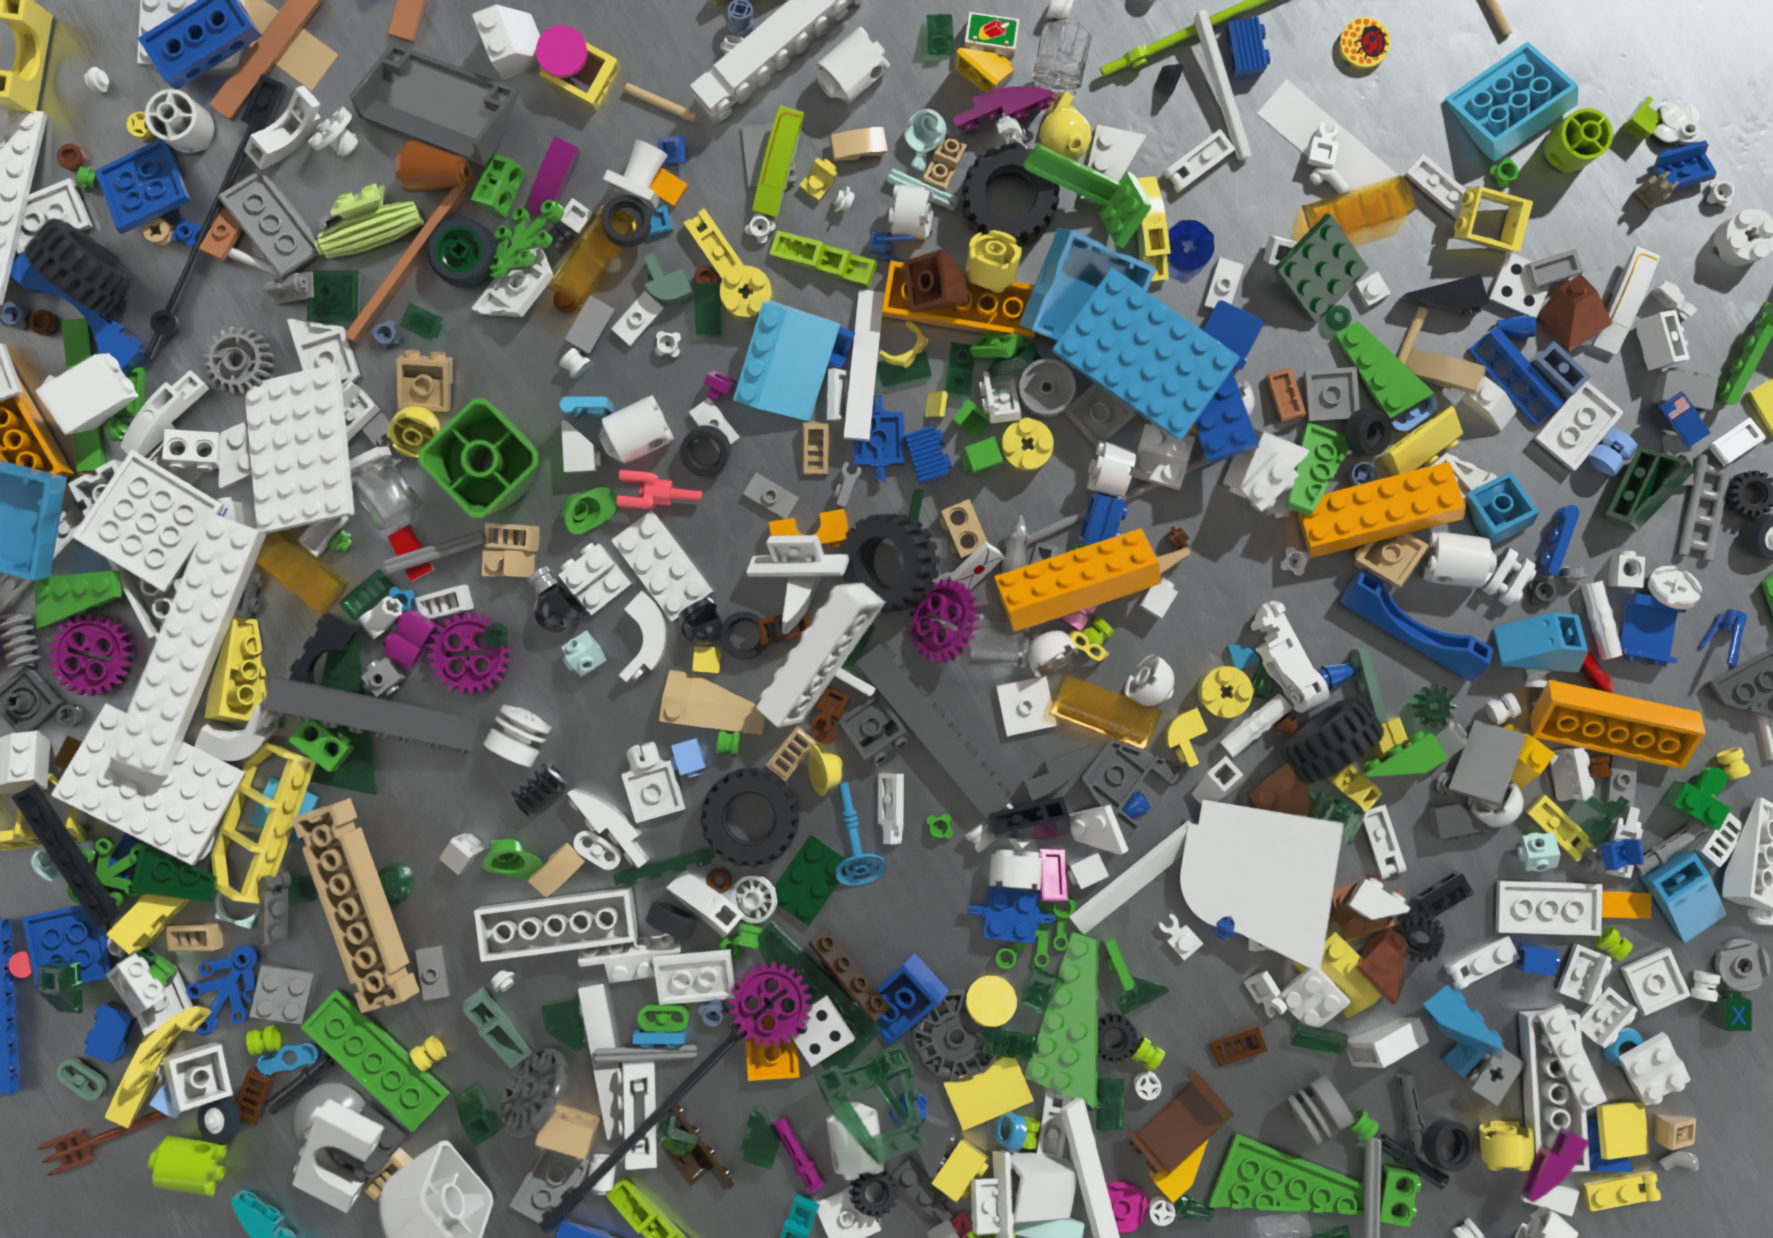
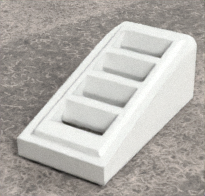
M467 584L414 598L418 612L430 620L474 608ZM446 595H449L453 609H450ZM437 597H439L442 612H440L436 599ZM426 600L430 601L433 612L431 615L429 614Z
M1729 812L1720 830L1710 829L1693 850L1712 866L1720 868L1736 847L1745 825ZM1728 821L1737 828L1735 832L1726 826ZM1722 830H1724L1731 837L1729 839L1725 838L1721 834ZM1717 838L1724 843L1722 847L1715 842ZM1711 846L1718 851L1716 854L1710 850Z

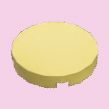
M985 976L977 979L970 986L966 994L965 1006L975 1023L985 1028H997L1007 1023L1013 1017L1017 1008V997L1014 989L1006 980L998 976Z

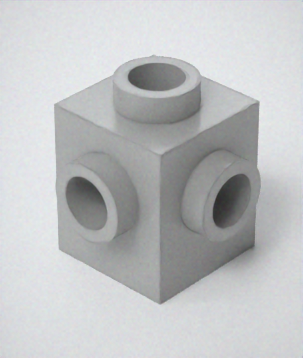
M384 658L380 662L375 660L365 668L366 673L361 676L365 682L363 687L371 696L383 697L385 695L387 698L398 691L399 687L397 685L407 678L398 665L390 658Z

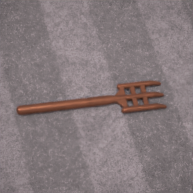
M157 1110L134 1119L129 1129L120 1125L97 1134L92 1138L83 1136L82 1129H77L39 1145L37 1150L55 1146L57 1153L43 1159L42 1163L60 1159L62 1166L47 1173V1176L57 1175L92 1161L93 1156L90 1155V1151L93 1146L105 1143L169 1116ZM76 1137L78 1144L75 1146L72 1141V1138ZM64 1141L67 1145V1149L65 1150L63 1149L61 1144ZM81 1150L83 1158H79L77 1151ZM71 1155L73 1162L69 1163L66 1156Z

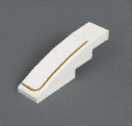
M1637 246L1634 247L1611 292L1613 296L1606 308L1612 325L1597 334L1595 341L1592 343L1593 346L1616 355L1618 354L1644 299L1660 255Z

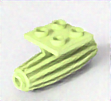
M376 183L363 187L362 192L353 195L352 192L342 194L337 197L338 200L334 202L335 204L330 212L332 216L338 214L343 220L318 233V240H315V246L320 255L324 254L326 258L360 253L397 240L424 225L423 216L415 200L383 205L386 188L384 185L377 187Z

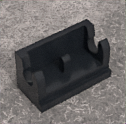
M1455 870L1412 898L1420 911L1425 912V917L1428 918L1431 914L1434 916V920L1442 912L1463 899L1474 895V892L1465 879L1464 874Z

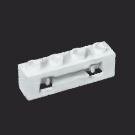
M654 1061L622 1062V1068H617V1082L623 1085L624 1090L623 1094H618V1110H623V1120H618L619 1136H624V1141L634 1132L633 1093L630 1091L631 1080H634V1092L643 1091L644 1121L655 1110ZM643 1078H646L647 1090H644ZM656 1124L645 1134V1137H648V1149H645L643 1136L635 1144V1148H631L619 1160V1162H624L625 1170L657 1168Z

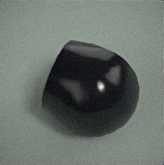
M556 587L542 593L535 601L533 607L536 622L543 629L552 632L566 629L564 618L581 621L585 616V612L578 601L562 587Z
M708 597L699 600L678 614L682 634L689 642L703 646L711 644L719 638L722 631V620L717 612V605L712 598Z

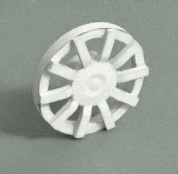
M753 874L738 880L731 892V903L739 910L743 907L748 909L747 914H744L741 918L742 920L749 923H760L771 917L776 909L778 900L775 887L765 877ZM746 880H749V881H750V886H751V889H750V890H749V888L743 883V882H745ZM754 880L760 881L757 888H755ZM763 884L768 888L764 892L761 891ZM740 886L745 891L744 894L737 893ZM770 893L771 899L765 898L764 895ZM737 897L742 898L743 903L739 906L737 903ZM764 902L771 903L770 910L764 905ZM760 907L767 913L764 917H761ZM753 910L756 911L757 918H750Z

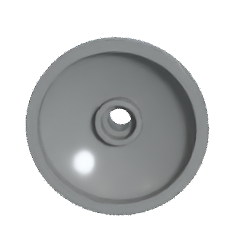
M329 1082L312 1088L301 1098L294 1113V1132L300 1145L303 1146L307 1141L304 1137L309 1127L313 1124L310 1119L318 1106L322 1108L327 1100L330 1099L357 1113L365 1103L367 1104L364 1097L354 1088L342 1083ZM326 1146L329 1156L335 1160L332 1157L334 1152H332L331 1146Z

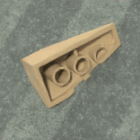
M669 670L662 697L659 718L661 722L763 735L766 716L756 708V704L697 674Z

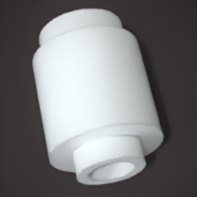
M595 1154L593 1160L590 1161L589 1176L610 1155ZM616 1164L594 1185L592 1193L605 1195L607 1191L613 1189Z

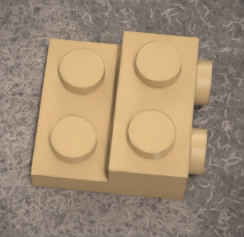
M418 350L404 351V354H401L396 359L398 409L408 406H420L429 411L449 412L451 410V384L453 383L452 358L446 357L444 352H431L430 356H421Z
M1409 533L1369 543L1366 546L1361 545L1354 555V558H1356L1355 566L1401 589L1429 549V545Z

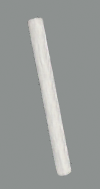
M1206 10L1198 11L1193 14V20L1231 142L1235 148L1236 158L1243 160L1251 156L1249 144L1208 12Z

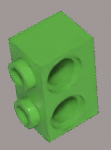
M493 154L484 167L471 200L485 212L507 218L526 172L512 159Z
M995 437L966 446L961 455L962 457H960L965 472L970 471L971 476L999 467L1003 462Z
M311 719V722H302L288 741L328 772L337 771L355 747L350 743L351 738L340 730L336 732L331 727L321 725V720ZM311 727L316 728L318 731V737L315 741L309 737ZM332 742L337 744L339 748L336 756L331 755L329 752V746Z
M1382 1164L1380 1222L1410 1227L1411 1220L1415 1219L1416 1204L1414 1203L1416 1194L1420 1193L1421 1180L1411 1169ZM1406 1178L1405 1185L1401 1188H1396L1397 1181ZM1401 1204L1399 1212L1391 1213L1394 1205Z

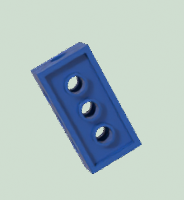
M197 0L140 36L138 40L164 81L175 90H178L262 37V34L240 0Z

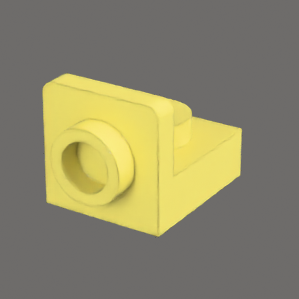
M816 158L814 166L799 184V187L820 203L838 179V174L835 171L837 168L827 159L822 161Z

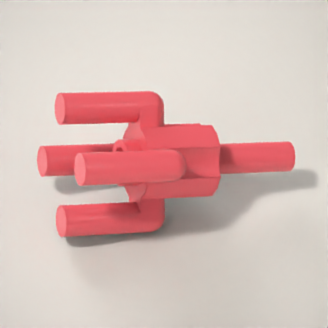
M620 470L619 480H622V482L640 483L639 497L618 495L617 506L653 510L656 505L670 506L672 499L702 501V491L674 489L672 487L673 481L660 480L653 473Z

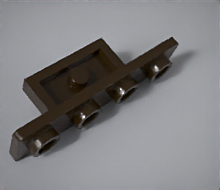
M824 928L809 941V946L822 960L820 964L850 1001H855L872 1023L876 1022L889 1009V1005L831 933Z
M678 1104L674 1105L667 1114L678 1129L659 1144L661 1149L689 1186L694 1185L710 1171L723 1189L734 1187L735 1184L731 1180L733 1178L731 1172L725 1166L721 1167L716 1160L717 1154L715 1151L703 1143L700 1139L702 1137L700 1131L694 1125L691 1126L685 1119L687 1115L683 1108Z

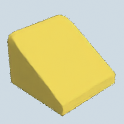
M946 391L929 392L927 394L924 414L926 418L944 419L948 394Z
M695 646L692 671L719 673L722 648Z

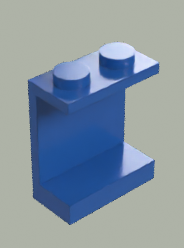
M1638 593L1627 594L1619 638L1622 653L1626 656L1625 660L1641 663L1642 659L1651 660L1650 665L1667 667V663H1677L1678 658L1670 657L1677 613H1686V609L1668 607L1659 602L1654 596Z

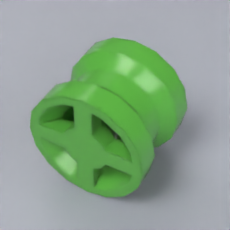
M720 730L716 755L726 753L730 754L731 757L737 758L741 733L734 732L731 734L727 733L726 730Z
M738 922L737 929L739 932L738 936L734 938L733 943L758 949V936L762 933L763 928Z
M158 955L154 959V964L149 967L148 972L153 979H158L164 987L167 984V979L170 976H174L178 970L167 959Z
M1360 1109L1352 1115L1355 1123L1348 1126L1347 1129L1350 1132H1355L1357 1139L1365 1143L1375 1135L1379 1124L1375 1120H1370L1368 1114L1363 1109Z

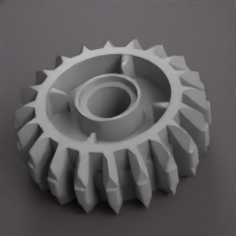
M231 326L228 333L223 329L219 330L220 338L213 335L211 338L215 343L213 345H205L210 352L209 354L204 353L202 356L208 359L209 362L204 363L202 366L205 369H209L206 377L213 379L212 385L215 387L220 386V391L222 392L230 391L232 395H237L240 392V394L245 395L246 386L251 390L254 386L252 383L256 382L262 385L263 376L271 377V374L266 372L267 368L271 369L274 367L272 363L268 362L269 359L274 357L272 353L267 352L270 349V345L263 343L265 338L262 335L256 336V331L252 329L247 331L245 327L240 326L237 331L235 327ZM242 355V363L235 367V358Z

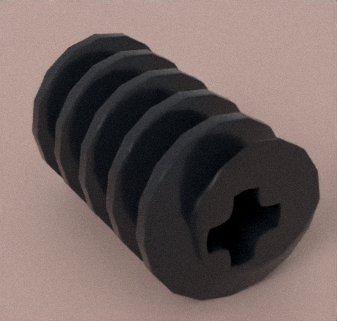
M542 764L544 773L542 774L535 770L534 773L537 779L533 780L527 777L526 780L529 786L526 787L520 783L518 785L520 793L514 790L510 791L516 805L528 817H530L529 811L532 813L538 811L537 805L544 806L546 804L544 798L551 800L553 792L559 793L561 791L560 784L565 787L569 785L567 778L554 764L551 767Z

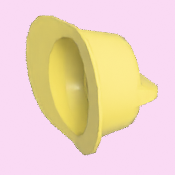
M812 742L809 747V776L814 790L817 794L823 796L829 788L840 783L842 760L839 756L832 753H821L816 744Z

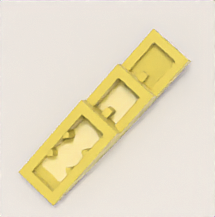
M144 1036L134 1057L136 1056L137 1052L142 1047V1045L145 1043V1041L149 1038L148 1036ZM172 1043L151 1064L156 1071L163 1062L162 1058L167 1057L166 1053ZM132 1061L105 1115L106 1119L127 1129L130 1128L156 1082L154 1075L140 1092L126 1090L123 1085Z

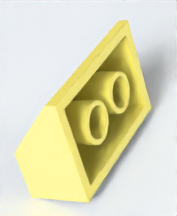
M1450 406L1435 413L1377 457L1390 476L1414 471L1422 464L1428 466L1439 458L1437 453L1443 448L1445 451H1448L1459 443L1456 438L1462 435L1463 431L1453 406Z
M1327 928L1321 970L1351 999L1350 1004L1341 1011L1346 1018H1350L1372 1006L1382 994L1356 969L1360 956L1335 931ZM1297 961L1293 963L1301 973L1309 968Z

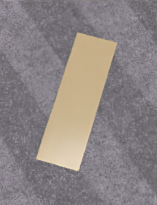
M245 0V9L262 34L279 11L264 0ZM302 28L275 65L313 91L339 54ZM256 41L249 44V46L252 47Z

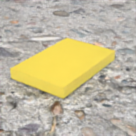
M1014 1052L996 1059L985 1073H978L973 1076L974 1079L963 1082H951L948 1080L943 1082L963 1131L1034 1101ZM968 1073L962 1074V1076L960 1077H966L969 1075Z

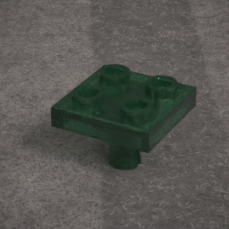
M307 270V272H313L314 297L307 299V322L353 323L361 313V272L358 270Z

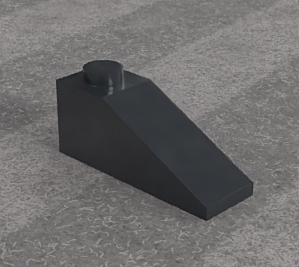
M1481 274L1408 292L1400 297L1402 303L1453 314L1465 312L1466 316L1482 312L1481 308L1489 304Z
M1064 797L989 813L995 838L1049 839L1070 834V815Z

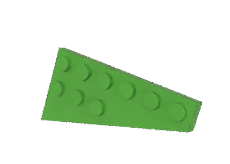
M1072 932L1025 1078L1073 1099L1083 1098L1085 1104L1097 1107L1096 1056L1098 1055L1097 973L1099 972V941L1078 932Z

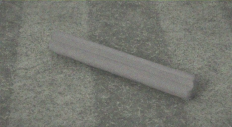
M478 530L387 559L383 564L386 572L392 574L484 544L482 532Z
M681 1045L678 1048H666L665 1046H655L652 1048L595 1049L594 1056L595 1063L695 1060L697 1048L696 1045Z
M1374 1137L1366 1142L1364 1238H1380L1381 1140Z

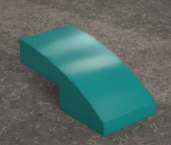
M797 1194L793 1200L780 1238H809L820 1204Z

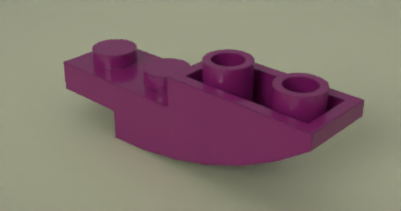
M1015 86L1000 88L972 97L975 107L952 118L957 128L969 132L977 129L980 126L979 123L983 121H995L1003 116L1002 113L1016 121L1022 120L1029 116V112L1037 108L1038 110H1044L1053 105L1052 102L1059 98L1052 90L1040 87Z

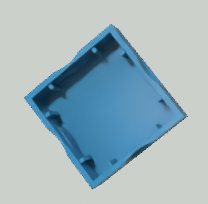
M1058 227L1019 325L1059 341L1112 267L1146 291L1156 268L1131 256L1113 252L1102 243L1073 230Z
M0 461V572L33 581L51 576L67 477Z

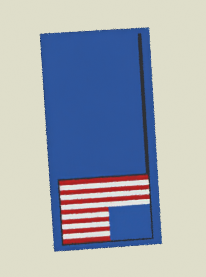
M1682 391L1659 405V408L1687 448L1710 434V431Z

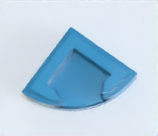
M667 205L659 207L651 216L652 227L648 237L673 231Z
M1227 646L1234 668L1242 669L1261 662L1257 654L1246 646Z

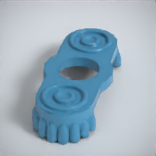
M311 1042L299 1045H286L278 1051L261 1055L257 1060L258 1070L260 1073L270 1076L274 1072L282 1070L292 1071L302 1065H312L319 1056V1049ZM291 1050L296 1054L297 1060L293 1065H288L284 1062L283 1054L286 1051Z

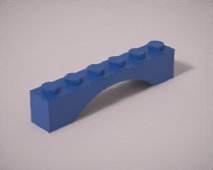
M24 251L13 262L10 276L23 288L34 293L62 297L77 308L93 331L97 342L98 354L110 353L118 361L119 368L126 377L132 373L130 371L133 368L138 367L146 358L144 356L146 352L141 349L144 345L134 336L128 337L123 332L125 327L113 318L112 320L108 319L104 315L105 313L94 312L90 308L82 306L77 301L69 298L65 293L59 291L29 264L27 258H25Z
M1361 569L1345 588L1341 603L1349 610L1355 611L1371 623L1378 625L1392 636L1401 639L1415 650L1424 653L1438 664L1444 665L1471 683L1490 665L1493 653L1492 647L1472 635L1443 633L1415 621L1405 614L1393 601L1384 582L1367 571Z

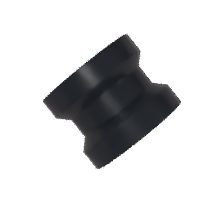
M559 222L553 223V227L546 231L552 236L551 244L560 253L564 250V245L574 239L573 235Z

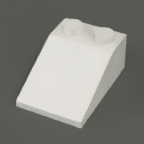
M40 732L11 733L0 737V794L21 792L35 783L38 784L41 790L47 789L50 740Z

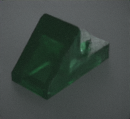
M1129 972L1138 990L1135 992L1133 990L1124 992L1119 996L1120 999L1116 1001V1004L1121 1013L1125 1015L1167 994L1169 991L1161 982Z

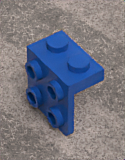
M1219 300L1203 331L1240 357L1233 367V371L1236 368L1243 370L1247 362L1246 357L1264 323L1261 318L1224 300Z

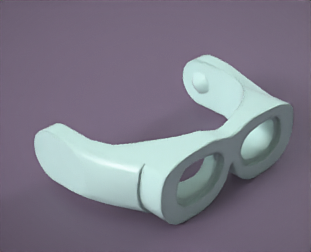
M218 891L215 899V918L232 922L245 928H252L253 923L259 918V904L251 917L244 920L235 919L224 909V894Z

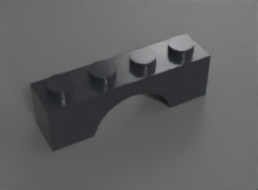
M328 612L327 615L323 614L316 624L318 630L314 637L310 636L303 646L305 652L301 659L297 658L289 670L292 674L289 679L316 685L314 668L318 659L324 653L333 649L348 650L361 627L335 612Z

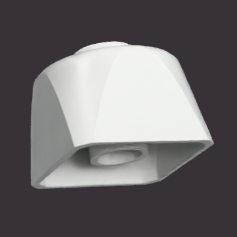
M441 1141L409 1162L387 1180L380 1198V1217L387 1238H482L493 1205V1197L490 1189L449 1141Z

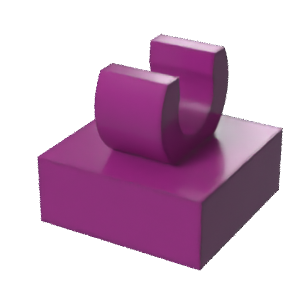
M714 370L707 374L704 384L711 387L707 398L716 402L722 393L728 394L732 391L736 381Z

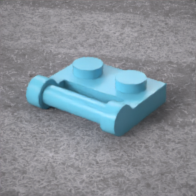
M564 397L560 401V408L572 418H579L583 413L590 414L593 418H604L607 414L614 413V403L607 397Z

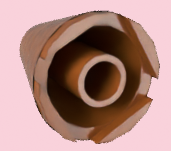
M405 141L403 144H406L403 150H398L396 156V178L402 181L404 186H401V188L410 193L464 185L471 176V167L466 159L419 141Z

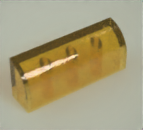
M1401 175L1302 205L1309 230L1327 213L1334 217L1345 234L1409 215L1417 209L1411 189L1405 178Z
M606 203L598 210L553 275L552 280L546 286V288L581 309L623 248L612 243L603 230L602 213ZM620 209L613 214L611 222L614 230L621 235H632L637 228L636 220Z
M284 530L266 535L255 563L320 616L326 615L342 597L348 582Z
M1066 674L1061 678L1049 714L1144 750L1155 733L1162 710L1145 706L1133 699Z

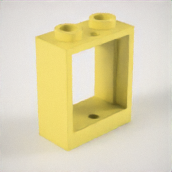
M586 42L588 54L604 64L588 93H585L560 78L551 76L540 65L539 75L544 83L595 111L599 108L621 68L618 59Z
M1481 186L1467 187L1461 199L1460 215L1455 222L1454 238L1506 253L1520 252L1533 201ZM1480 198L1509 206L1500 241L1471 234Z

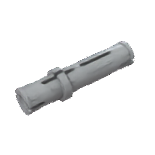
M1693 821L1657 847H1651L1649 852L1643 856L1644 863L1634 865V870L1643 877L1655 867L1663 866L1671 856L1705 835L1704 828L1699 822Z

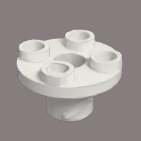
M342 106L333 114V118L330 121L325 118L317 125L316 129L319 132L315 133L308 140V143L314 150L318 151L330 145L337 152V156L345 157L351 154L357 147L358 139L355 137L356 134L351 133L346 128L352 118V114Z

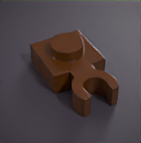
M827 686L816 706V710L821 712V714L813 718L812 728L815 729L819 722H825L826 726L823 731L825 734H828L832 728V718L840 721L851 697Z

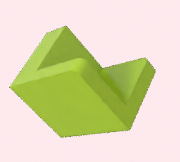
M1651 96L1640 102L1622 125L1640 141H1643L1657 128L1656 124L1661 119V115L1649 106L1654 99Z

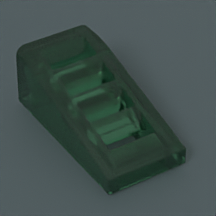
M378 569L342 598L338 604L354 621L358 622L362 615L374 609L382 599L386 598L389 595V590L396 587V585L381 569ZM376 579L386 588L384 591L375 584L374 581ZM370 586L378 596L374 598L366 588ZM361 593L369 601L367 605L359 597ZM354 600L361 610L357 611L351 602Z

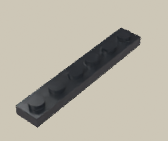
M35 783L12 796L11 798L96 928L121 915V911L38 784Z

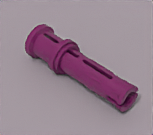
M786 1116L773 1122L771 1125L795 1165L794 1173L799 1175L806 1187V1194H811L826 1184V1180L821 1178L814 1166L816 1164L815 1160L808 1158Z

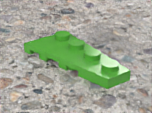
M1357 321L1335 334V338L1352 365L1357 367V373L1389 420L1434 395V392L1360 322Z
M1307 422L1303 429L1300 447L1308 449L1309 452L1294 468L1299 476L1294 480L1295 483L1289 490L1286 508L1310 516L1325 493L1327 486L1333 479L1349 448L1346 445L1344 435Z
M120 571L52 576L34 580L37 629H46L51 627L52 624L63 622L75 614H82L89 608L98 607L122 597Z

